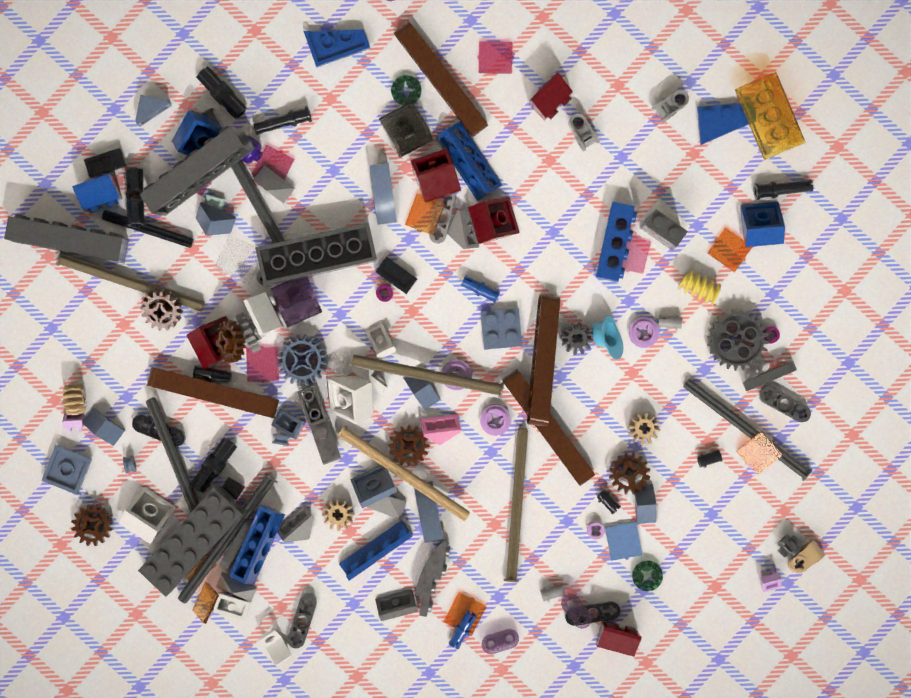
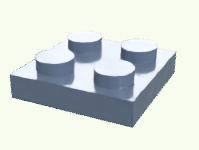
M519 308L481 311L484 350L522 346Z
M55 445L41 481L78 495L92 459Z
M381 465L350 479L362 509L397 492L389 471Z

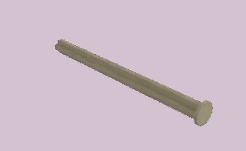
M63 251L58 255L56 266L62 265L146 294L149 292L153 294L155 289L160 293L162 289H165L166 294L171 291L173 298L179 297L176 301L177 303H182V306L197 311H202L205 306L204 300L66 255Z
M353 355L351 365L495 394L500 398L503 393V382L498 384L359 355Z
M521 428L517 432L506 579H504L506 582H519L517 580L528 439V430Z

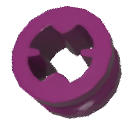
M381 285L376 290V296L380 301L388 302L393 297V290L388 285ZM383 288H387L388 293H390V296H386V299H383L382 295L379 294Z
M773 326L763 330V333L773 330V334H776L775 338H771V340L767 339L768 336L764 337V340L769 341L770 344L777 342L780 338L779 330Z

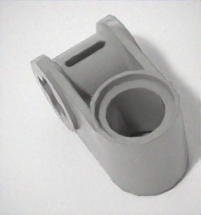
M683 90L675 91L667 98L656 103L652 109L657 111L661 117V122L664 123L688 104L689 95ZM682 95L685 98V103L677 104L675 96Z
M577 113L570 118L569 128L583 152L595 142H600L596 132L584 115ZM573 119H581L583 122L582 127L576 128L573 125Z

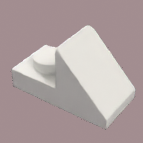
M383 323L366 331L379 360L396 352L395 346Z
M353 367L351 369L359 377L370 381L371 385L379 392L383 393L387 388L384 385L386 381L378 375L375 378L372 376L376 370Z
M218 592L210 611L244 621L250 602L233 597L226 592Z

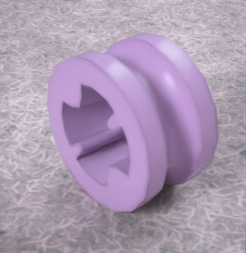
M592 522L587 527V533L592 539L597 540L603 537L605 529L601 523ZM597 525L600 526L599 531L601 533L598 536L597 534L593 536L591 528L593 526L597 527Z

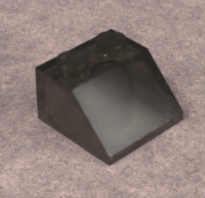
M412 101L379 118L399 158L433 141L428 125Z

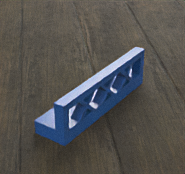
M461 121L445 129L436 137L442 148H447L455 168L477 201L502 186ZM455 129H458L462 135L461 138L456 135ZM466 146L470 147L472 154L467 152ZM476 162L481 164L482 170L477 167ZM486 179H491L494 186L490 187Z
M401 520L340 562L339 565L345 572L348 581H350L406 542L413 535L403 520Z

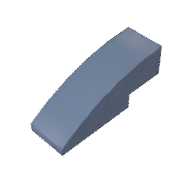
M389 163L371 165L370 174L378 225L396 223Z
M433 481L427 482L428 484L433 486ZM414 488L424 543L443 539L437 503Z

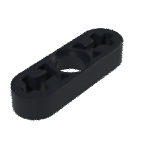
M138 415L133 419L132 427L135 431L161 441L160 436L154 433V423L150 427V433L147 432L149 428L141 427L139 429V424L136 423L137 420L139 421L143 418L144 423L150 425L151 421L153 422L152 418ZM167 424V428L171 429L170 434L176 435L178 432L180 433L179 437L182 438L181 441L174 442V446L177 447L184 444L186 440L184 431Z
M608 601L569 608L565 613V619L568 624L576 626L616 619L620 615L621 610L616 602ZM610 605L617 608V611H614V615L606 612L604 613L605 617L601 618L600 606H603V610H608ZM590 608L598 610V616L594 619H590L587 616V611ZM584 609L586 620L582 621V617H577L575 622L572 619H568L572 611H575V614H582L580 610Z

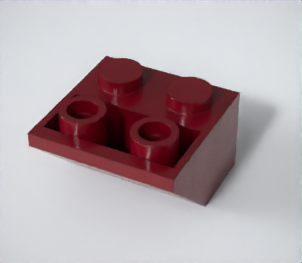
M447 148L411 160L412 171L425 203L461 191L454 164Z
M612 621L601 622L596 646L634 657L642 636L634 627L625 626L624 629L619 627L618 623Z

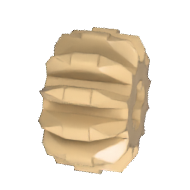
M77 383L65 385L62 392L64 409L67 415L85 413L87 401L84 386Z
M644 412L643 419L641 414L637 413L638 420L631 418L630 420L635 424L628 425V428H634V431L628 434L629 436L636 434L633 439L634 442L638 441L641 437L640 444L643 445L645 443V438L650 444L652 443L650 436L654 439L658 438L654 431L660 432L661 429L654 428V426L660 422L655 421L652 423L655 418L654 415L647 419L648 412ZM642 423H646L645 425L649 427L645 434H642V430H639V427L643 426Z
M336 498V505H334L332 500L329 501V505L332 508L328 506L323 507L328 513H322V517L329 518L324 521V524H328L331 521L332 524L329 527L331 530L335 524L337 525V531H340L341 524L345 529L348 528L345 521L353 523V520L348 518V516H354L355 513L348 512L353 506L349 505L346 508L347 500H344L342 505H340V499ZM336 509L343 513V517L341 516L340 520L337 519V516H333V512L335 513Z

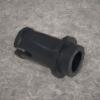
M719 449L704 455L700 453V456H697L700 468H706L707 465L723 461Z
M603 490L597 496L598 502L602 503L611 514H614L621 505L609 495V491Z

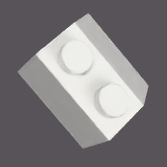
M264 292L243 301L261 337L283 328L282 323L285 321L281 313H276L273 307L276 305L272 294L268 296Z
M359 376L328 378L331 413L355 424H359L373 416L372 385L370 381Z
M143 487L124 511L119 524L151 544L161 532L176 507L146 487Z

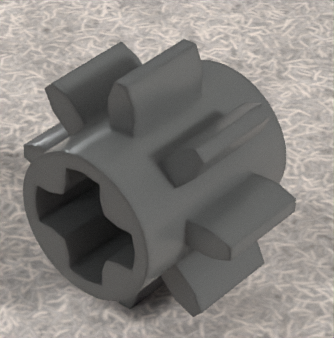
M787 534L778 542L780 548L777 551L783 557L788 555L790 558H793L801 550L799 546L801 541L796 536L790 537Z

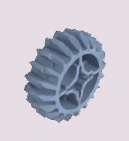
M304 334L303 340H301L300 335H296L297 341L295 342L290 337V345L287 342H283V345L287 348L285 350L279 348V351L283 352V356L277 355L276 357L277 359H282V362L277 363V366L284 367L279 373H287L284 376L285 380L291 376V384L297 379L298 386H301L302 380H304L305 386L309 385L308 379H311L312 383H316L314 376L316 375L321 379L322 376L318 372H326V369L321 367L322 364L328 365L327 361H323V358H327L328 354H321L326 348L321 347L319 349L318 346L321 342L317 341L314 344L315 337L313 336L307 341L308 336ZM300 344L311 346L304 353H299L293 348ZM315 351L318 356L316 369L310 363V357ZM289 352L295 358V363L290 369L287 365ZM297 355H301L302 357L303 355H307L305 361L310 367L303 364L298 365V362L300 360L298 359ZM301 367H305L311 372L307 376H297L294 373Z

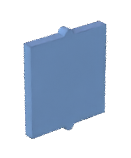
M636 522L619 523L616 526L605 527L611 561L624 558L628 560L629 557L642 555Z

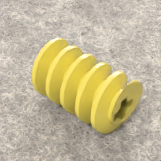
M694 270L685 273L677 289L680 290L684 286L685 294L691 290V297L697 293L698 300L705 297V304L711 300L712 307L720 293L721 284L718 283L714 287V280L707 284L706 276L701 280L700 273L693 276Z

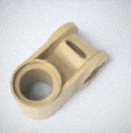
M813 539L805 544L793 558L788 560V567L792 572L803 573L825 557V553ZM795 560L801 561V568L794 567L796 565Z

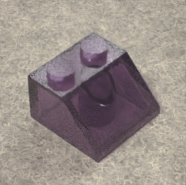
M308 277L284 282L271 288L287 328L322 313L321 306Z

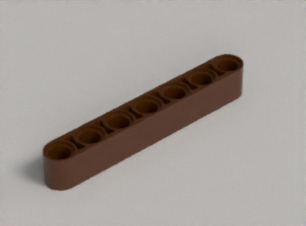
M408 21L396 30L394 35L470 135L474 137L489 125L413 25Z
M540 294L538 298L527 410V424L547 427L549 424L560 311V297Z
M151 367L146 385L270 418H275L279 400L154 367Z
M516 369L503 378L502 382L527 414L530 385L519 370ZM551 414L547 427L535 425L579 486H582L595 476V473Z

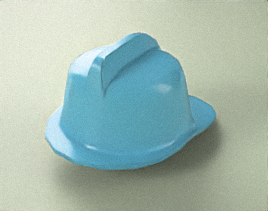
M612 316L605 317L604 321L593 323L591 330L595 344L606 348L613 359H620L624 349L623 341Z

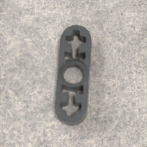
M791 361L742 383L745 390L749 391L792 373L797 368L794 361Z
M764 387L759 391L760 401L797 422H806L810 419V409L772 387ZM770 390V395L775 398H777V394L780 395V397L776 400L775 405L772 404L774 400H765V395H763L764 392H768ZM782 399H787L790 402V407L787 410H782L779 406ZM794 403L797 404L795 409L800 411L802 409L805 410L804 413L806 414V417H801L799 419V414L794 411L792 412V415L789 414V412H791L794 408Z
M248 518L221 560L219 566L225 570H229L238 556L253 520Z
M304 594L300 598L288 636V644L292 648H300L305 643L317 605V599L313 594ZM308 597L311 598L313 603L307 610V612H311V615L306 612H299L300 608L304 610L305 603H303V600H307ZM299 616L307 617L308 623L306 626L298 625L297 618ZM294 627L299 630H305V633L301 632L299 636L302 642L294 644V640L291 639V637L296 636L298 631L294 630Z

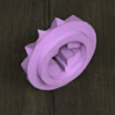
M641 317L632 322L628 334L633 344L641 348H647L654 345L658 340L659 328L652 319ZM648 325L647 333L651 337L644 336L639 340L641 333L636 329H644Z
M461 360L449 361L442 369L443 373L455 372L457 367H459V373L462 376L472 378L469 365ZM445 385L446 387L452 390L464 389L460 387Z
M499 405L487 407L480 417V424L483 430L494 436L505 433L511 423L509 412ZM491 413L496 417L503 416L499 420L500 428L495 424H487L492 420Z

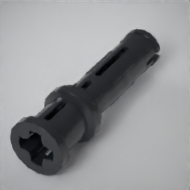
M307 105L303 109L289 110L288 114L253 123L256 135L290 125L296 127L297 124L303 122H312V117Z
M809 179L779 184L771 181L770 184L762 185L755 183L754 196L756 200H760V198L765 197L773 199L783 194L813 192V185H811L813 181Z

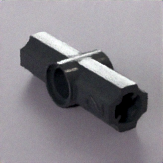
M208 66L196 76L210 92L209 94L235 119L241 117L248 109L236 97L235 92L224 81H221Z
M137 167L126 169L128 226L133 228L145 226V202L141 196L136 201L131 200L133 195H139L144 191L143 169Z
M224 437L213 453H210L201 465L202 468L190 484L198 491L204 493L215 477L217 478L227 465L226 462L238 446Z

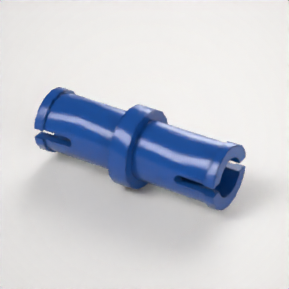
M465 275L461 283V287L475 292V295H481L494 303L500 294V291L490 288L484 282L480 283Z
M469 610L465 612L460 624H457L455 627L454 635L448 642L451 647L459 649L465 637L470 634V628L477 618L475 613L471 612L470 614Z

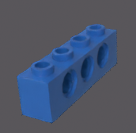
M612 202L595 278L617 283L619 278L623 279L625 268L622 267L623 260H627L629 249H626L627 241L631 242L633 230H630L631 222L635 223L637 212L634 211L635 206ZM618 219L625 220L626 227L624 229L617 228L616 221ZM620 238L622 246L619 248L614 247L612 239ZM611 256L616 257L618 265L610 266L607 262L608 258Z
M259 506L229 574L230 577L244 584H255L285 514L269 506Z

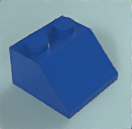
M189 109L174 135L172 143L177 152L189 156L192 151L205 146L204 143L208 139L217 137L223 127L208 116Z
M110 174L72 186L82 209L86 212L89 211V213L100 211V207L105 205L107 207L119 204L118 201L123 200L116 179Z
M779 202L740 205L742 231L746 247L784 244L785 224Z

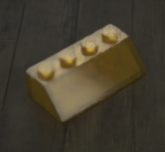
M777 72L735 89L764 160L806 143Z

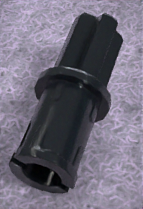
M195 365L193 378H202L209 380V382L215 380L229 383L232 379V373L215 370V367L203 369V367Z

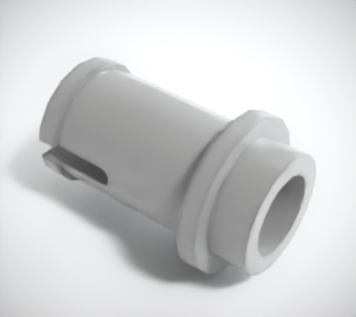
M659 315L658 327L676 328L675 330L681 329L682 317H679V315L677 317Z
M563 584L547 589L543 587V590H540L543 602H550V599L566 595Z

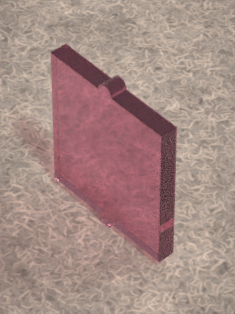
M479 41V55L477 56L479 60V73L512 74V60H514V56H512L513 42Z
M266 145L251 175L256 177L265 165L285 180L295 159L284 154L282 150L278 151Z
M637 236L632 237L631 242L627 241L626 249H629L627 260H623L622 264L626 272L644 273L651 244L650 241L638 239ZM620 238L617 248L622 246V240ZM616 257L614 258L613 267L618 265Z
M261 346V350L255 353L250 348H246L247 382L261 381L265 383V381H279V366H277L279 359L276 358L278 347L264 348V346Z

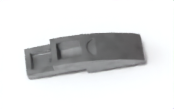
M316 385L297 391L323 465L342 459Z
M443 540L435 548L420 574L415 592L416 596H422L419 616L427 617V612H432L433 601H430L431 593L435 594L436 582H433V579L441 580V576L446 575L447 565L444 564V558L449 557L450 552L447 540Z

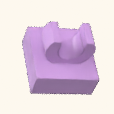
M65 411L62 420L63 428H67V431L71 433L72 427H78V431L81 432L85 414L67 415Z
M773 567L771 568V575H765L764 571L761 570L760 578L763 592L782 587L780 573H775Z

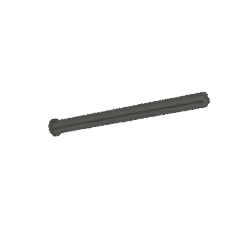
M213 108L201 113L219 124L213 113ZM241 161L237 162L231 168L272 242L285 241Z
M691 379L685 382L683 387L801 476L802 481L807 479L813 470L812 468H806Z
M155 397L146 400L147 407L188 508L192 512L199 504L176 446H174V441H172V436L167 428L159 404Z
M265 473L266 477L244 506L247 511L218 541L178 596L179 601L184 604L189 601L240 531L245 521L251 516L272 485L278 482L275 478Z

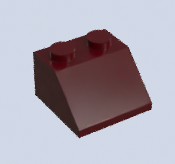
M557 72L530 99L529 106L544 121L547 118L551 120L559 112L557 109L561 105L566 106L571 101L573 91Z
M510 197L483 201L468 207L478 244L520 233Z
M226 316L202 325L186 335L203 369L224 360L220 358L221 352H217L219 347L216 345V340L218 339H216L215 335H218L216 329L220 328L219 324L223 323V321H229Z

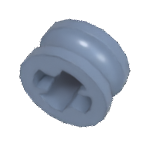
M273 434L275 437L274 441H272L273 444L289 446V436Z
M132 455L130 458L123 457L125 473L128 474L130 471L136 472L134 456Z

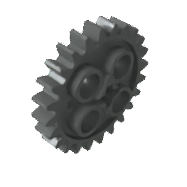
M731 309V315L724 312L725 318L723 319L717 316L719 322H712L715 328L708 330L713 334L712 336H707L708 339L712 340L707 346L713 347L709 353H716L714 361L720 358V366L727 363L726 369H729L733 365L734 371L737 370L738 366H741V369L744 371L746 364L752 368L751 362L753 361L759 364L757 357L764 358L761 351H768L763 346L769 343V341L764 340V337H767L769 334L763 333V330L767 327H760L762 319L755 321L756 314L749 317V311L744 315L742 314V309H739L738 314H735L733 309ZM734 322L737 324L738 328L735 333L727 331L728 323ZM751 328L756 332V336L754 339L748 340L745 337V331ZM726 333L734 337L740 334L741 339L754 343V347L742 343L735 345L734 340L725 338L721 334ZM723 340H728L731 343L730 350H721L720 343ZM741 347L749 349V355L745 358L740 357L738 354V350Z

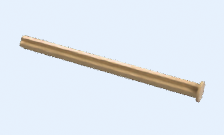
M346 425L339 432L338 439L342 438L461 520L465 521L470 515V511L347 429Z

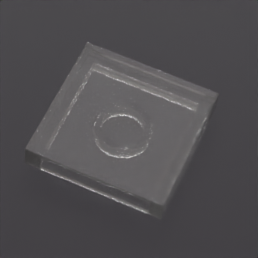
M228 235L213 270L249 285L259 264L256 246Z

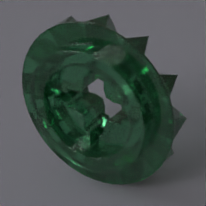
M400 76L392 84V97L400 105L409 106L415 104L421 97V85L413 76ZM405 83L408 89L414 90L409 92L407 99L404 93L398 92L404 89Z
M650 560L641 561L635 566L632 572V579L640 590L653 591L662 583L663 572L657 563ZM641 570L645 572L651 571V577L654 581L649 579L643 581L644 575Z

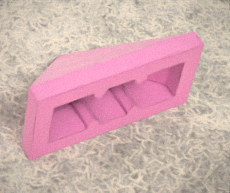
M457 414L420 419L424 437L439 445L456 436L462 430Z

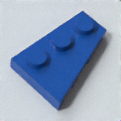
M364 29L303 31L316 68L370 49Z
M755 102L697 107L700 146L756 122Z

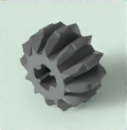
M571 323L570 328L572 331L564 328V332L568 336L561 335L562 339H567L566 342L562 343V346L570 345L566 349L567 352L574 348L573 355L577 354L578 348L580 353L584 354L583 346L588 350L591 348L586 342L593 343V339H587V336L593 333L592 331L585 333L588 329L587 325L581 330V323H577V329ZM580 334L582 342L574 343L572 336Z

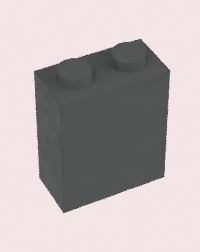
M657 209L651 213L641 228L670 250H674L688 232Z

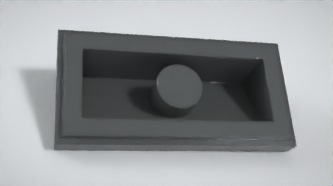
M412 589L375 599L381 621L418 612Z

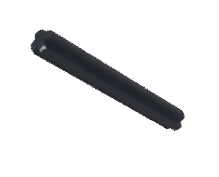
M104 210L102 214V219L188 248H191L194 239L148 223L137 228L129 227L126 216Z

